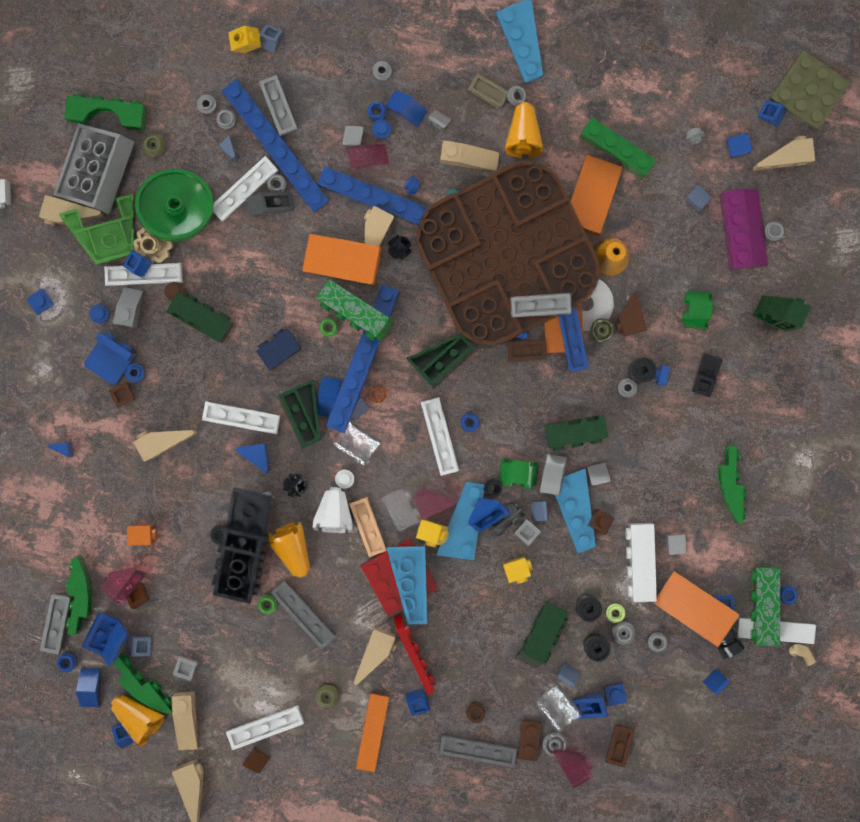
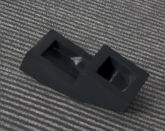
M703 353L692 392L711 397L717 381L716 377L723 361L722 358Z

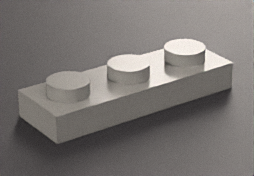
M277 75L259 81L280 137L298 130Z
M570 293L511 297L512 317L572 314Z
M51 594L40 651L58 655L61 653L72 597Z

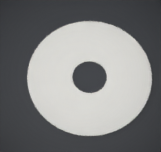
M600 279L591 296L594 302L592 309L589 311L582 310L583 331H590L592 323L597 319L606 318L609 320L613 311V295L609 287Z

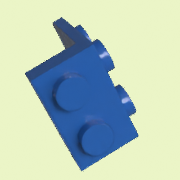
M99 332L95 338L98 340V343L85 360L84 366L110 384L116 385L136 354L131 351L133 348L124 342L120 344L115 341L116 337L111 333Z
M99 611L82 647L101 654L105 663L111 665L118 658L121 644H124L127 639V630L120 619Z

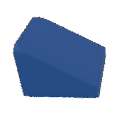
M766 100L758 118L779 127L786 114V109L784 105Z
M748 133L727 139L731 158L752 152Z
M131 250L123 267L134 275L143 278L150 268L152 261L140 253Z
M71 442L48 445V448L67 457H73V445Z
M714 669L704 680V684L718 695L729 684V680L717 669Z
M423 688L405 694L412 716L430 711Z
M121 723L111 728L115 743L120 748L134 743Z

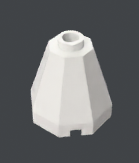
M330 487V490L325 491L313 520L314 530L318 531V527H321L322 532L345 533V529H348L349 533L352 532V519L345 492L341 491V488Z

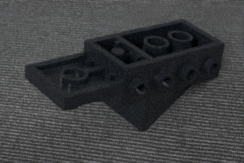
M236 487L233 488L227 524H223L221 530L223 540L220 541L218 547L220 557L217 558L215 564L217 574H214L212 581L214 596L251 604L254 595H258L260 584H257V580L261 579L263 572L260 564L261 562L264 563L266 551H263V548L267 546L269 540L267 523L272 496Z

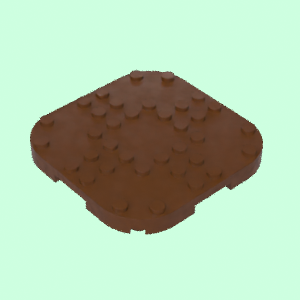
M520 161L510 164L492 173V176L435 202L424 212L417 229L419 251L439 289L455 326L466 338L478 344L498 345L505 343L562 315L512 317L511 297L570 293L573 310L585 303L592 296L598 285L600 276L598 257L560 179L551 169L533 161Z

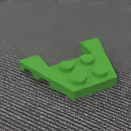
M133 194L115 199L121 218L83 228L77 209L59 214L95 265L129 256L131 250H134Z

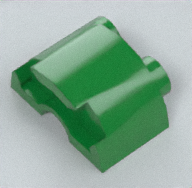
M688 290L685 293L684 304H687V312L683 311L682 314L684 328L708 329V320H711L713 311L712 293Z
M501 458L498 480L502 481L504 486L513 487L514 483L521 484V488L533 489V485L536 486L539 463Z

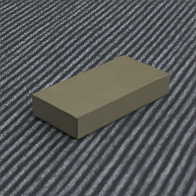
M478 73L467 90L499 110L504 105L508 93L506 89Z

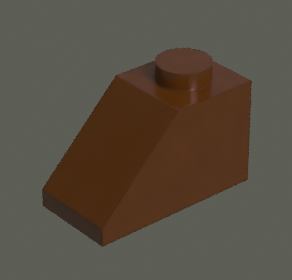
M637 293L630 295L617 318L616 329L618 334H622V337L647 330Z

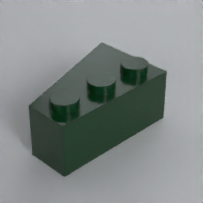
M177 292L166 313L212 339L223 343L233 326V323L229 321L231 318L222 312L219 315L214 313V308L206 303L203 306L196 303L197 298L188 293L184 296Z
M762 295L753 316L789 332L802 329L812 307L807 305L806 300L798 297L794 299Z
M459 333L433 347L422 350V352L406 357V359L430 386L435 389L468 359L476 349L462 333Z
M314 379L278 395V399L301 449L321 440Z
M604 415L544 425L548 448H553V451L563 450L566 445H572L573 448L583 446V442L590 441L591 444L602 442L604 438H609Z
M549 602L544 603L532 624L533 627L528 637L524 640L525 644L521 652L517 653L515 658L533 668L547 663L552 654L549 652L552 645L555 646L560 636L557 634L560 628L563 629L568 619L565 617L568 612Z

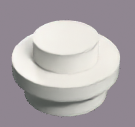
M341 470L336 474L335 482L340 488L347 489L353 485L354 475L349 470Z

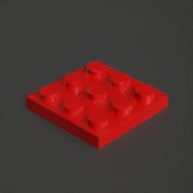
M409 538L394 547L415 545L412 539ZM388 551L360 565L386 614L390 616L402 609L403 605ZM426 566L427 595L437 590L438 586Z

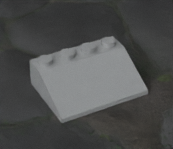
M78 123L53 195L109 214L134 141L117 133Z

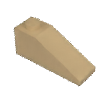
M806 136L795 137V140L753 167V171L812 164L815 162L813 138L806 139Z
M443 140L440 164L496 172L500 152Z
M45 195L39 218L43 219L45 224L55 226L56 223L65 225L59 214L70 210H78L81 222L104 218L105 213Z
M373 206L372 210L368 209L364 217L366 220L365 244L381 246L395 217Z
M185 430L150 433L145 431L137 435V440L133 443L143 461L148 462L197 434V431Z
M374 627L353 684H359L389 656L390 651H395L398 643L395 640V634Z
M195 691L176 692L172 696V712L178 750L198 749Z
M197 759L175 767L172 771L191 822H198L200 819L204 774L201 763L198 764Z

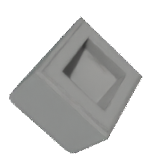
M435 110L428 117V122L445 132L451 119Z
M345 126L342 145L361 148L364 127Z
M606 463L587 467L591 486L611 482Z
M685 534L666 535V551L668 555L686 553Z

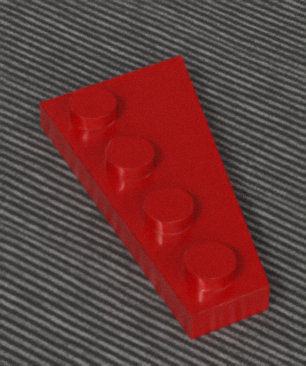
M399 613L393 616L396 631L427 694L430 695L435 692L433 686L436 684L432 673L428 674L426 670L428 665L424 657L421 658L418 653L420 652L419 646L416 641L413 642L412 632Z

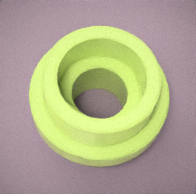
M611 604L606 610L607 618L613 623H619L625 618V609L620 604ZM613 610H618L619 614L613 616L612 612Z

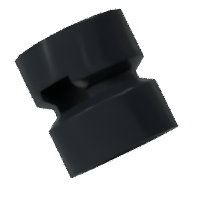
M643 357L630 363L628 374L636 383H645L655 377L657 369L651 359Z
M583 594L577 598L575 610L582 620L594 622L602 614V605L595 596Z
M734 625L718 647L722 659L735 656L745 649L741 639L736 637L738 633Z
M591 633L583 640V650L589 659L600 662L609 656L610 644L603 635Z

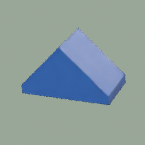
M396 90L385 106L417 128L428 112L412 96Z
M322 377L317 398L318 415L330 417L340 391L341 380Z
M266 443L242 446L235 449L236 452L265 474L270 471Z
M479 497L468 523L480 533L510 514V510L499 501Z
M81 668L76 688L80 707H100L101 668Z
M600 692L572 700L577 719L608 716L605 702Z

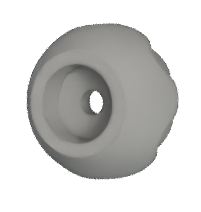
M621 621L612 627V638L618 644L627 645L635 638V628L631 623Z
M553 732L544 738L543 749L549 756L555 757L565 752L567 741L562 734Z

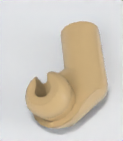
M797 643L789 647L790 655L803 657L807 666L816 662L808 646Z

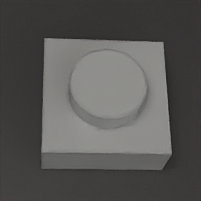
M525 519L514 534L529 546L541 531L529 520Z
M179 656L173 675L191 681L198 661Z

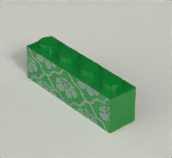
M330 279L316 297L321 303L319 305L327 312L330 310L334 311V316L343 322L345 319L351 322L349 325L358 332L360 329L366 332L364 335L372 341L377 339L382 342L394 325V322L389 317Z
M754 567V571H751L750 575L751 583H754V591L751 590L750 593L751 602H754V610L750 612L751 622H754V629L750 631V639L754 641L756 646H780V568Z

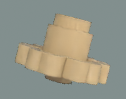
M144 228L137 232L138 239H135L133 242L135 246L134 251L150 259L152 264L155 262L162 263L170 257L168 250L173 249V242L158 239L149 234Z

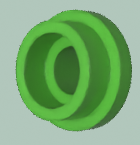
M333 318L322 320L320 332L324 336L333 337L337 334L339 325ZM331 324L333 329L327 331L326 325Z
M264 595L258 601V608L264 614H271L277 608V601L272 595ZM270 601L271 607H265L264 602Z

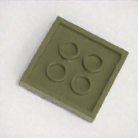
M803 50L770 100L784 105L787 112L818 131L851 82Z

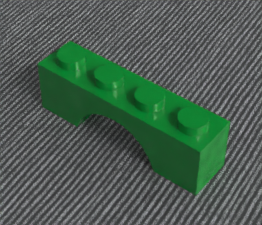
M82 94L67 96L64 119L69 123L88 125L91 119L98 113L112 112L118 115L121 125L125 129L145 131L147 108L141 101L131 100L130 103H127L118 98H111V101L104 100L100 96L85 98V95Z
M593 117L579 136L580 139L592 147L601 149L615 157L628 171L640 179L647 175L656 159Z

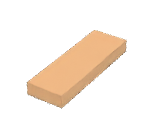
M368 497L349 503L368 556L372 557L387 551Z

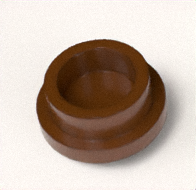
M177 282L167 284L164 290L166 298L170 301L174 299L177 292L182 295L184 294L182 285Z
M473 703L467 708L466 714L471 722L478 723L485 718L486 712L481 704Z

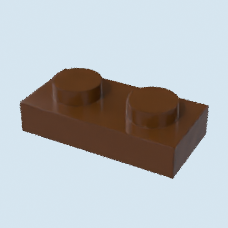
M545 340L507 342L508 362L546 359Z
M522 719L518 759L537 761L541 721Z
M618 724L614 725L605 760L606 763L625 768L634 734L633 728Z

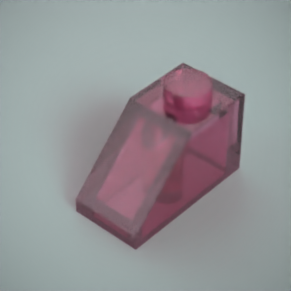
M385 144L363 145L347 149L352 172L389 164Z
M426 488L415 492L416 496L413 497L422 519L457 504L456 499L431 489L426 491Z
M135 568L110 572L104 578L99 589L113 602L124 604L146 573Z
M561 749L553 750L559 765L573 788L594 777L590 771L593 769V766L588 758H583L580 752Z

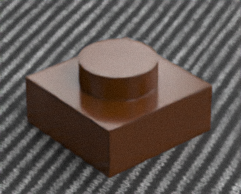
M128 382L109 390L117 408L136 400Z
M595 509L588 526L600 534L606 535L614 518L600 509Z
M139 582L124 592L131 609H137L150 600L144 583Z

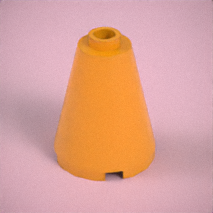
M528 102L520 103L514 111L505 144L506 154L511 157L522 158V155H528V158H534L543 153V143L535 107Z
M605 238L594 246L601 274L614 276L626 269L630 254L627 246L621 240Z
M294 522L279 527L275 530L276 534L273 536L271 533L268 534V544L290 573L298 578L306 576L310 570V563L301 522L298 525Z
M118 695L111 702L112 712L139 747L150 740L148 737L152 733L156 734L165 720V716L162 713L126 695Z

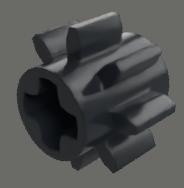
M396 235L387 243L390 246L388 252L395 259L400 258L403 260L412 252L409 249L411 243L404 236L399 237Z
M297 473L295 475L289 474V477L284 480L283 490L288 491L287 496L301 497V494L306 491L307 481L302 480L303 475Z

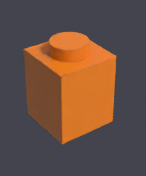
M154 524L127 526V546L152 545L154 540H157V529H154Z

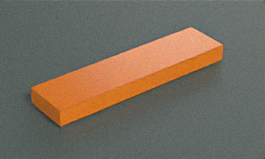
M370 693L356 769L375 772L388 706V695Z

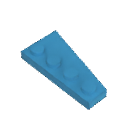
M523 0L497 11V19L524 83L527 84L543 77L532 0Z
M583 468L563 476L560 495H555L577 553L596 547L594 529L588 526L592 514L586 469Z
M465 483L448 525V539L444 542V545H440L436 555L474 560L478 531L469 525L468 520L479 497L483 498L484 484Z
M425 546L386 547L408 625L427 624Z

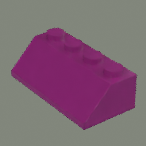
M741 189L723 192L720 194L729 271L768 266L758 190Z

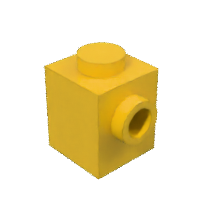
M243 26L228 32L231 51L247 53L261 47L258 28Z
M421 519L416 538L426 541L425 545L431 547L444 545L449 536V527L430 520Z
M524 556L502 563L509 583L515 581L517 584L528 581L527 577H531L530 571H533L530 559L526 560Z

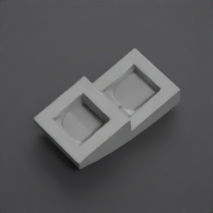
M548 454L540 492L560 495L567 457Z

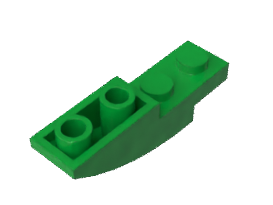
M725 446V465H717L719 488L730 516L736 523L743 524V519L746 518V508H743V500H746L747 491L744 489V485L736 484V481L739 480V469L736 468L737 461L740 459V451L737 450V446Z
M81 555L71 559L69 564L71 574L65 586V589L68 590L67 595L74 596L70 602L71 617H68L66 623L68 634L74 636L80 633L82 618L91 616L92 585L87 565Z
M123 653L118 655V658L113 663L123 675L118 682L124 689L148 707L170 714L172 712V699L168 695H164L161 691V685L156 680L153 681L152 678L145 683L143 674L139 670L136 671L134 669L131 659L127 655L124 656Z

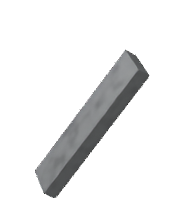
M286 580L270 592L321 650L336 637L331 629Z
M442 734L439 754L514 768L518 748Z

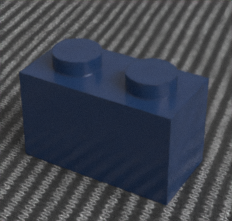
M283 329L279 330L273 335L274 339L269 342L265 340L258 345L259 349L256 353L270 371L302 349L288 329L285 331Z

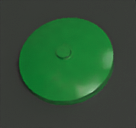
M167 169L151 175L140 186L135 199L136 214L142 227L152 236L164 241L179 242L197 236L207 227L213 215V197L208 185L199 176L187 170Z

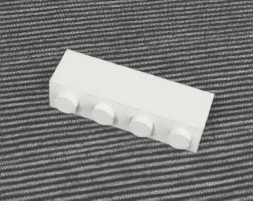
M628 523L629 528L625 530L626 540H629V547H626V557L630 559V566H627V578H630V586H627L628 597H631L633 602L657 601L654 524Z

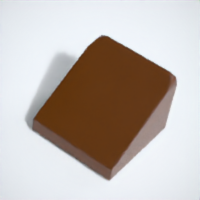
M254 747L242 765L259 774L270 757Z

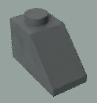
M290 191L260 192L247 198L250 217L269 216L294 210Z

